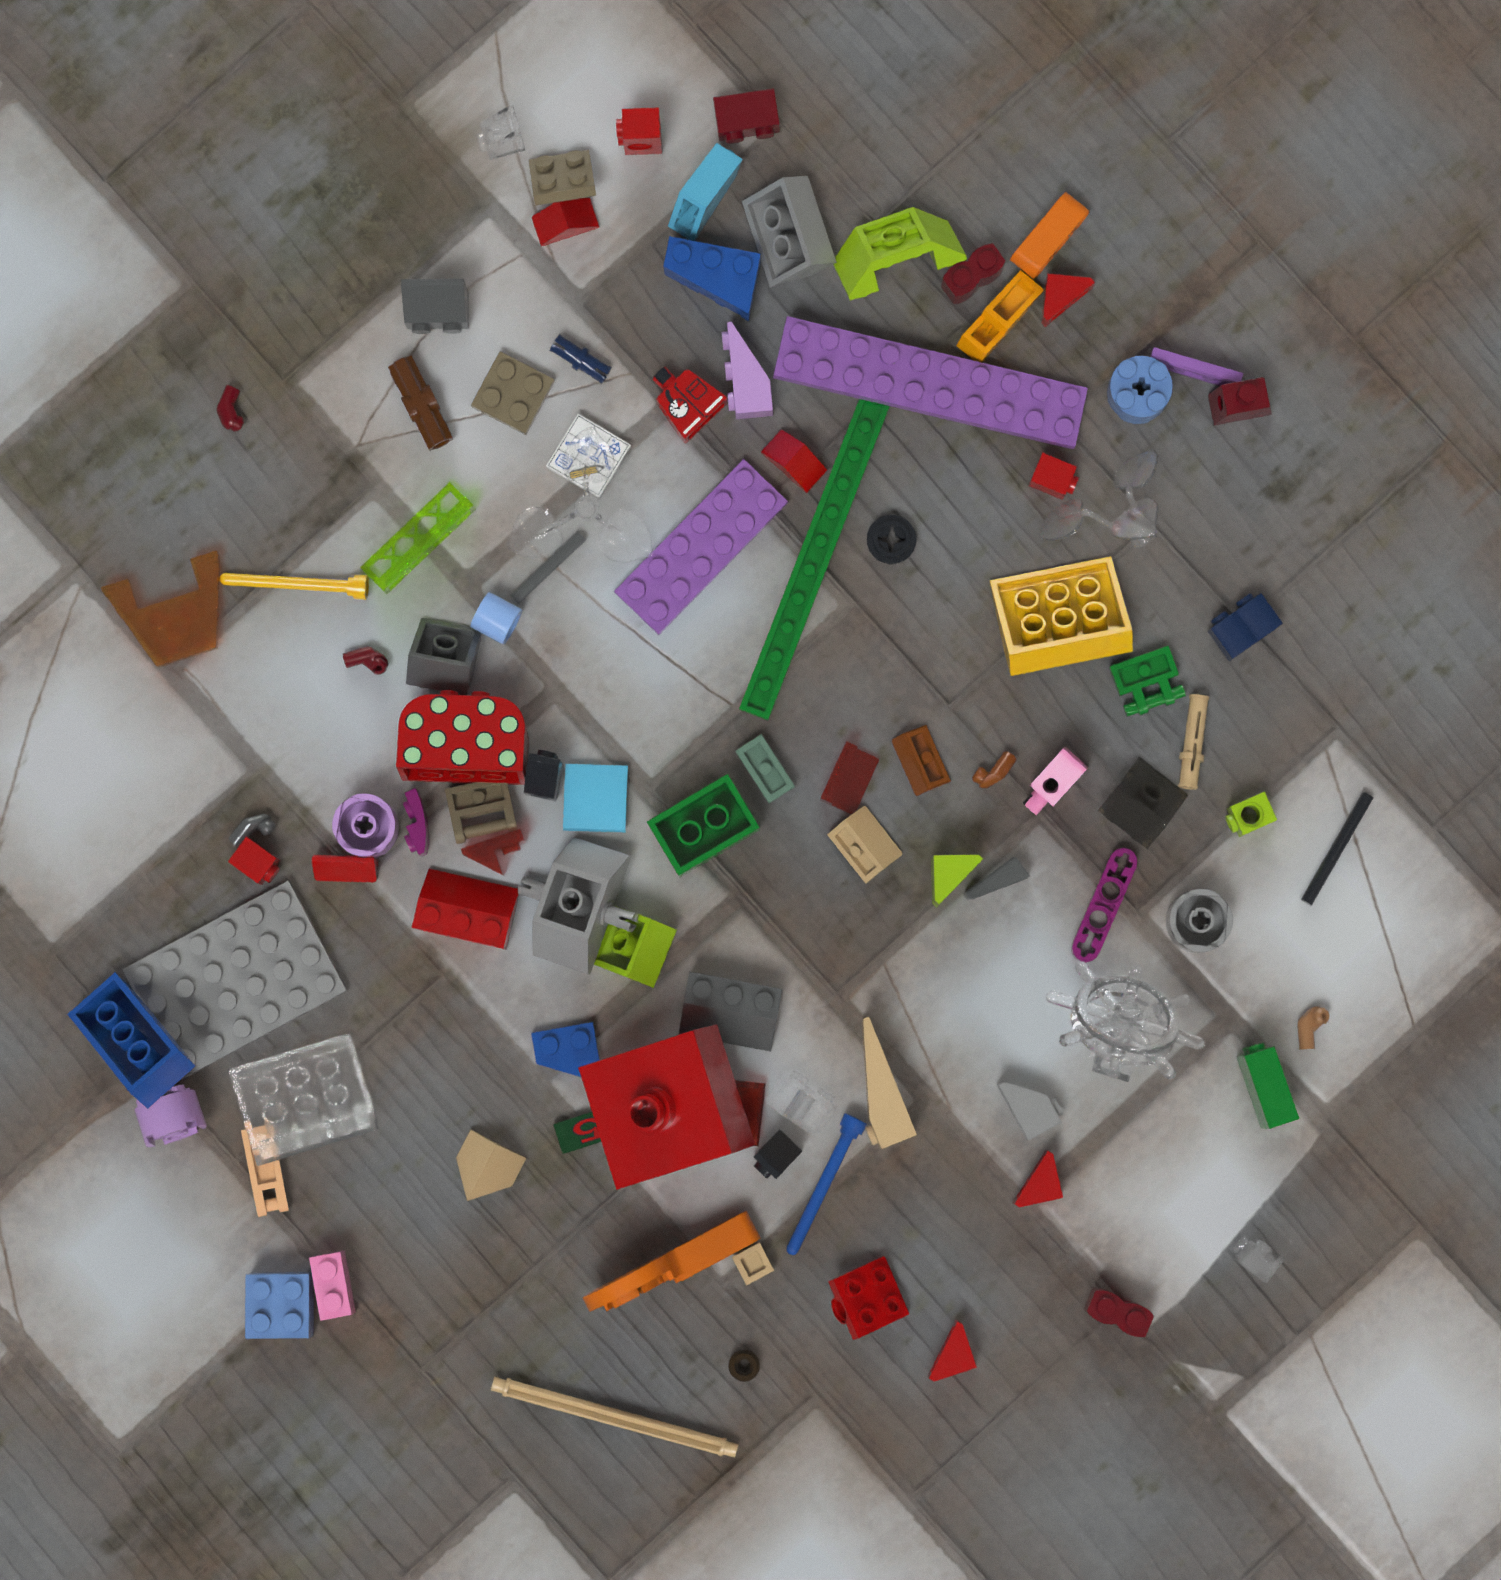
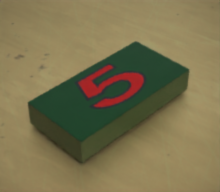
M592 1112L553 1124L562 1154L601 1142Z

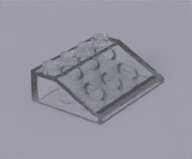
M350 1033L228 1069L257 1166L379 1129Z

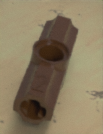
M412 355L395 361L388 367L390 374L403 396L401 400L412 422L416 423L429 451L447 445L453 440L452 434L439 412L441 408L429 384L426 385Z

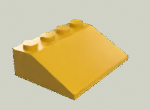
M1111 556L990 580L1010 676L1133 652L1132 627Z

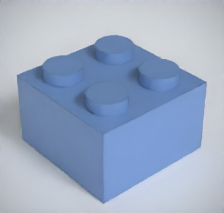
M312 1272L246 1274L245 1339L310 1338L313 1336L314 1283Z

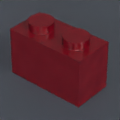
M774 88L713 97L719 141L735 144L744 141L745 137L756 136L757 139H768L773 137L774 133L780 132Z

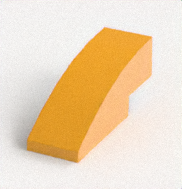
M1020 270L983 310L978 319L966 330L956 346L972 360L982 363L1043 293L1044 289Z

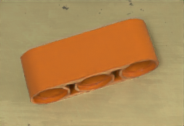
M1065 192L1014 252L1010 261L1032 279H1035L1082 224L1090 211Z

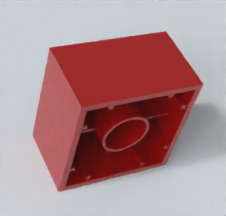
M717 1024L695 1029L578 1067L616 1190L755 1146Z

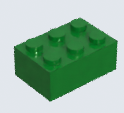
M728 774L647 821L649 828L679 878L760 831L759 825Z

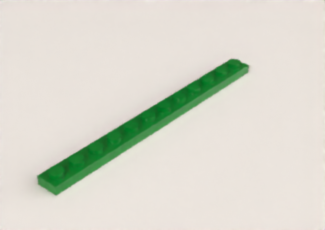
M859 399L739 707L740 711L766 721L770 718L890 408L888 405Z

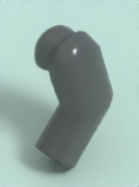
M264 813L245 818L229 836V840L232 844L239 847L245 837H249L253 832L260 831L262 835L271 834L275 830L276 824L271 820V816Z

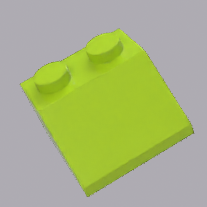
M639 914L638 923L625 919V921L636 925L633 932H628L608 924L594 965L654 988L677 930Z

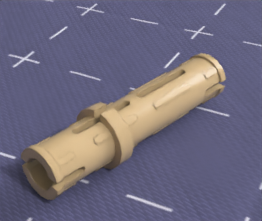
M1190 694L1183 752H1180L1179 755L1182 763L1178 787L1197 790L1200 763L1204 762L1202 746L1209 696Z

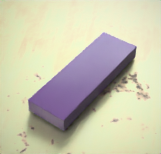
M1156 347L1153 348L1150 357L1165 364L1168 371L1219 386L1239 382L1243 377L1241 372Z

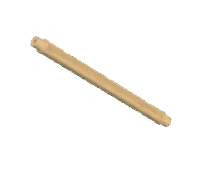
M494 1377L491 1391L502 1393L504 1397L515 1398L718 1454L721 1457L722 1455L734 1458L736 1456L738 1444L726 1441L727 1438L724 1437L720 1438L517 1382L510 1378L505 1380Z

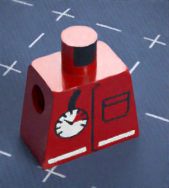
M663 367L652 379L663 390L656 398L658 407L685 444L728 404L727 397L688 369L676 378L666 367Z

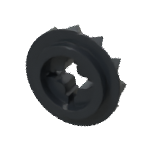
M897 515L882 516L870 526L867 533V546L869 552L877 561L889 565L902 563L915 549L916 533L913 526L905 518ZM891 527H893L896 538L905 540V542L895 543L892 553L889 552L888 543L878 540L888 537Z

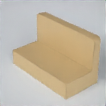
M866 806L850 815L827 834L865 884L903 855L902 851Z

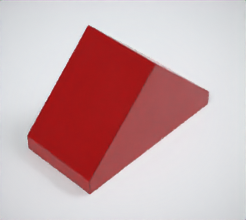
M590 198L555 202L532 216L541 247L600 228Z
M1047 273L1041 320L1043 326L1047 327L1090 292L1094 287L1095 281L1091 277Z
M782 429L761 451L762 455L806 494L827 472L824 465L804 443Z
M1045 1150L1012 1202L1019 1208L1063 1198L1054 1155L1050 1151Z
M955 1320L927 1376L928 1379L934 1382L977 1368L964 1326L957 1320Z

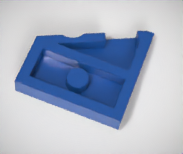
M594 1022L531 1033L536 1064L581 1077L578 1067L600 1061Z

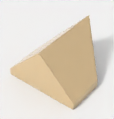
M470 1130L456 1157L467 1201L513 1186L527 1158Z

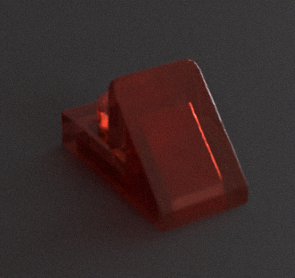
M518 829L462 848L461 851L463 856L504 876L497 852L502 851L505 856L520 851V845L526 843L523 831Z

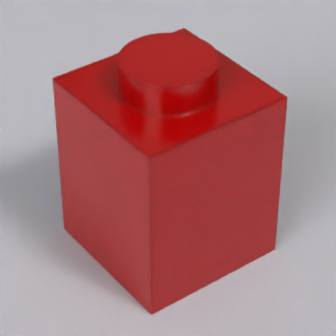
M1042 453L1029 486L1063 500L1066 492L1073 494L1079 477L1075 476L1074 473L1077 466Z
M247 836L228 860L231 865L260 885H263L265 881L270 883L280 870L277 865L281 861Z

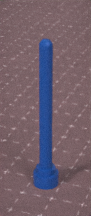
M844 1113L840 1122L842 1126L840 1132L842 1134L787 1245L786 1250L790 1255L798 1253L852 1140L857 1139L859 1134L862 1135L867 1126V1123L847 1113Z

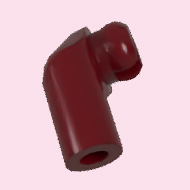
M226 385L216 411L222 426L227 430L231 429L236 432L244 424L243 417L238 416L234 408L240 390Z
M370 646L342 653L346 668L363 664L377 675H381L387 670L388 660L385 655Z

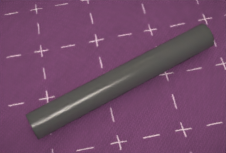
M577 531L510 596L519 604L579 548L586 539Z

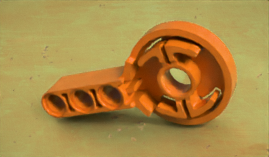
M746 1210L583 1296L582 1299L589 1312L604 1306L606 1311L613 1307L615 1309L640 1296L639 1293H646L668 1280L674 1279L675 1283L682 1282L760 1240L761 1237Z

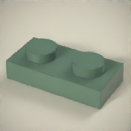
M762 734L735 751L768 804L795 788V785Z

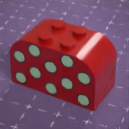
M443 690L440 691V694L422 695L411 700L401 712L398 724L396 768L402 781L489 782L525 785L529 737L523 715L513 702L502 697L490 696V693L483 691L471 692L470 696L459 695L457 691Z

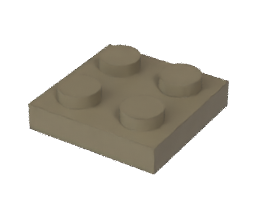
M574 150L565 154L544 155L528 160L535 206L596 196L589 150Z
M499 351L471 407L527 435L555 380Z

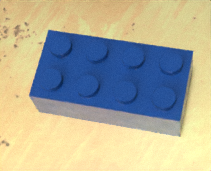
M116 972L67 1014L130 1094L147 1109L195 1067V1064L133 991L132 987Z

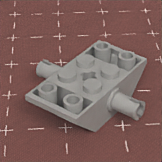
M574 837L553 861L546 883L529 878L528 876H524L521 879L520 883L530 886L531 889L518 886V894L539 901L532 920L534 956L590 975L607 925L610 924L628 932L634 931L636 925L625 921V919L638 923V913L614 906L632 856ZM579 901V905L575 907V902Z

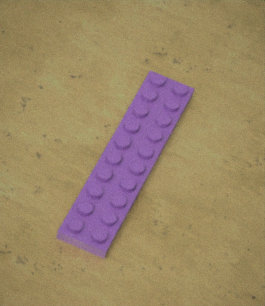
M789 316L786 317L773 374L774 379L1068 449H1074L1076 446L1088 390L1086 387Z

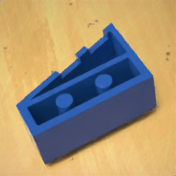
M669 236L663 265L664 274L749 321L761 264V254Z

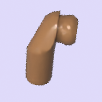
M1315 1006L1310 1008L1298 1020L1299 1050L1315 1049L1314 1032L1322 1024H1326L1329 1021L1330 1015L1327 1009Z

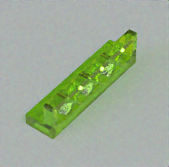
M449 482L360 568L387 595L476 510L474 505ZM451 492L459 502L448 513H441V501ZM437 505L436 513H429ZM424 517H436V524L426 534H418V523ZM414 527V534H407ZM401 539H414V545L403 556L396 555V543ZM392 548V555H385ZM379 560H391V567L380 578L370 569Z

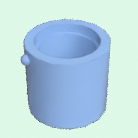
M488 592L480 603L470 627L504 645L517 626L523 610Z

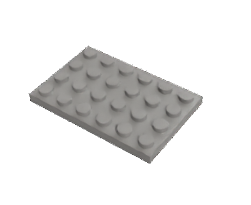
M289 880L122 969L133 991L195 1064V1067L181 1080L348 991Z

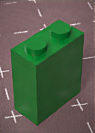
M1263 1042L1242 1048L1244 1054L1236 1058L1260 1127L1262 1129H1271L1298 1120L1299 1116L1275 1046L1266 1047Z

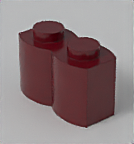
M993 243L983 245L971 254L968 261L957 263L945 273L941 288L953 304L962 303L971 298L978 287L995 281L1001 275L1006 260Z
M1093 1288L1084 1307L1085 1312L1095 1320L1104 1324H1115L1120 1330L1134 1337H1146L1154 1315L1142 1305L1132 1301H1123L1114 1293L1101 1288Z

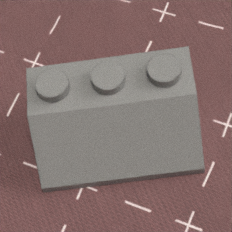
M808 176L782 177L742 201L758 253L761 254V262L770 288L817 274L837 263Z

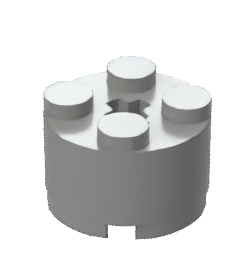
M1194 889L1180 895L1172 902L1166 915V928L1172 942L1179 948L1191 953H1204L1219 947L1230 935L1233 926V914L1229 905L1218 893L1209 889ZM1198 913H1201L1202 919H1206V924L1202 925L1200 929H1197V924L1192 923V918L1196 917Z

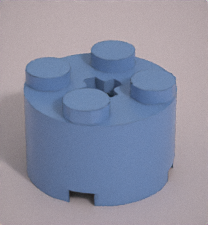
M1134 356L1122 361L1112 374L1107 387L1108 403L1122 420L1132 424L1148 423L1159 416L1169 402L1172 394V379L1166 365L1152 357ZM1137 384L1142 385V389L1145 390L1142 396L1138 395V391L1134 389Z

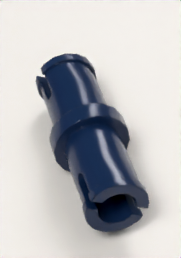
M559 334L555 342L563 346L565 350L556 344H552L549 351L572 364V369L576 371L580 369L602 384L607 377L596 369L609 374L612 367L589 354L590 350L586 347L581 349Z

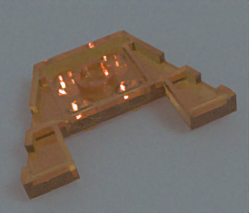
M217 550L190 559L199 590L138 609L129 579L101 587L106 598L114 606L117 613L158 668L218 649L220 555Z

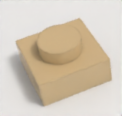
M760 1242L732 1256L746 1285L774 1271Z

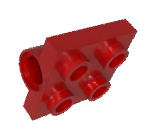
M885 1256L828 1281L834 1294V1298L831 1300L833 1314L841 1324L847 1325L853 1340L859 1339L909 1315V1311Z

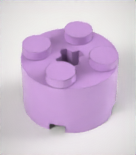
M362 793L348 798L336 809L333 816L332 829L339 845L350 854L359 857L373 856L376 858L386 854L396 842L399 833V822L394 809L378 796ZM366 818H369L373 828L372 830H367L366 834H364V831L359 828V824L365 823Z
M184 1084L173 1086L166 1092L167 1095L160 1097L148 1109L136 1100L137 1108L134 1111L146 1147H155L154 1140L163 1139L164 1145L179 1141L198 1133L197 1126L202 1129L207 1127L195 1090L185 1088Z

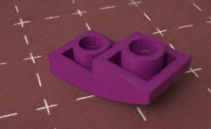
M414 788L404 793L407 801L403 802V806L409 818H416L417 822L406 826L409 834L405 835L404 838L411 853L417 851L418 855L423 857L427 855L429 846L428 820L419 790Z

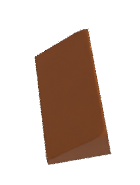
M927 725L905 732L892 739V744L916 796L951 782Z

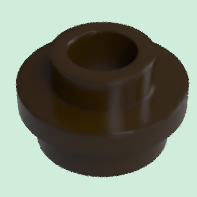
M739 1350L729 1360V1372L738 1381H750L757 1376L760 1370L759 1359L750 1350ZM743 1359L750 1362L749 1370L741 1371L738 1368L739 1361Z

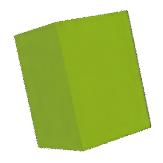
M934 855L931 859L932 904L937 908L983 858L980 855Z

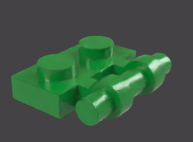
M1169 646L1109 667L1119 697L1129 693L1132 694L1134 701L1123 705L1127 717L1137 713L1139 715L1149 713L1148 709L1165 704V706L1172 705L1176 699L1186 696L1182 685L1171 688L1168 679L1179 675ZM1158 684L1159 693L1144 697L1143 688Z

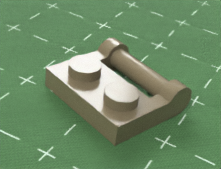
M475 782L445 789L456 844L466 843L465 839L508 830L509 833L518 831L508 783ZM504 810L505 818L466 827L462 826L461 820Z

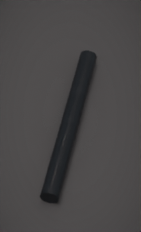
M1362 792L1301 898L1306 904L1313 905L1373 800L1371 795Z

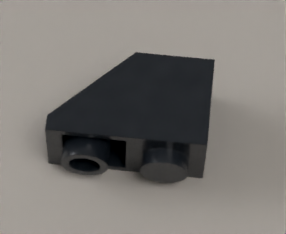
M539 749L537 754L529 753L523 792L525 795L556 802L564 764L558 759L556 753Z
M779 1129L753 1156L757 1160L754 1167L766 1179L771 1175L777 1179L800 1155L802 1150Z

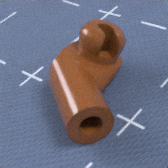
M1005 751L990 772H987L983 767H979L972 780L979 784L980 788L987 789L1004 779L1017 759L1013 754Z

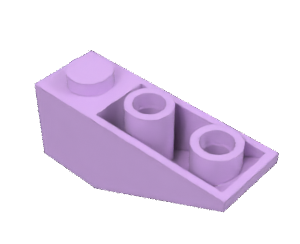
M727 322L728 331L722 332L723 350L730 351V362H724L726 381L732 380L733 392L727 393L729 411H735L736 419L773 416L770 379L733 323Z

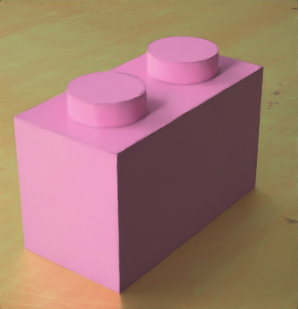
M345 1250L310 1257L309 1261L320 1321L356 1313Z

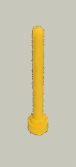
M223 573L219 578L221 584L229 586L345 592L348 596H353V599L367 600L369 592L368 575L355 574L354 577H348V580Z

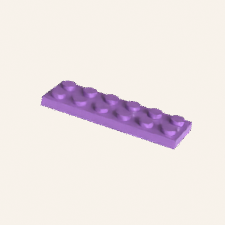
M743 459L624 580L614 593L655 633L660 635L788 504V501Z

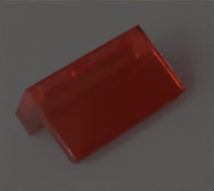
M846 741L820 801L852 815L857 811L879 759L857 749L858 746Z

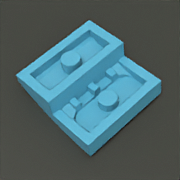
M566 764L563 831L626 833L628 766Z

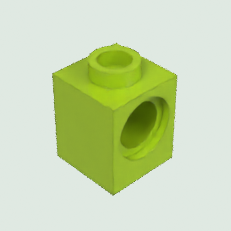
M1265 791L1226 809L1229 814L1225 816L1227 825L1231 832H1237L1239 837L1277 821ZM1249 807L1256 812L1257 819L1254 824H1247L1242 820L1241 812L1244 808Z

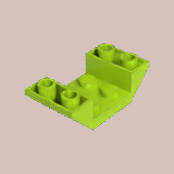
M911 207L855 227L836 255L837 263L833 264V267L851 301L879 291L874 272L876 270L891 267L893 264L917 258L928 252L938 270L965 261L967 257L947 220Z

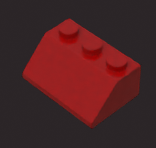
M429 868L418 898L412 928L506 950L519 898L518 888Z

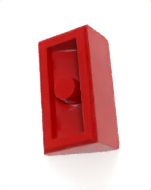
M312 856L313 873L317 881L372 883L377 881L378 860L373 856Z

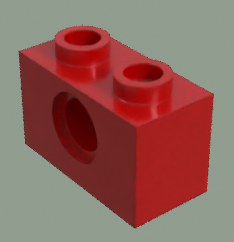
M659 107L622 109V119H616L618 146H624L625 155L662 154Z

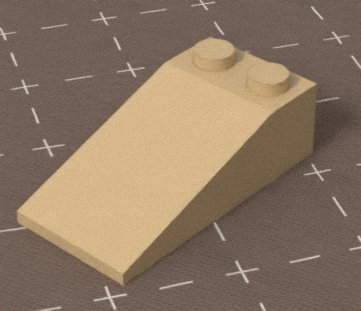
M869 1017L862 1019L867 1113L870 1126L865 1127L871 1144H878L880 1149H884L917 1134Z

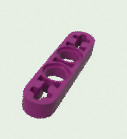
M1120 848L1114 851L1102 872L1071 946L1072 955L1080 962L1093 961L1102 949L1137 867V857L1130 849ZM1123 854H1126L1128 856L1127 861L1131 863V867H1125L1122 870L1120 877H1126L1123 883L1118 878L1107 876L1109 870L1114 874L1118 868V863L1114 861L1115 857L1120 858ZM1107 882H1113L1119 888V895L1114 900H1108L1102 895V887ZM1102 911L1106 915L1107 922L1103 928L1097 929L1091 926L1089 917L1092 912ZM1085 927L1091 933L1101 934V938L1098 940L1093 937L1090 947L1094 949V953H1088L1085 957H1082L1080 955L1081 949L1077 948L1078 943H1085L1089 934L1082 933Z

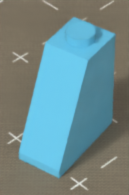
M716 143L680 190L668 227L687 239L695 241L736 178L743 159L732 150Z

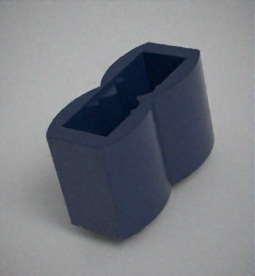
M1251 593L1236 603L1239 609L1229 615L1227 611H1224L1211 620L1213 627L1208 630V633L1228 661L1243 653L1283 624L1262 593L1256 597Z

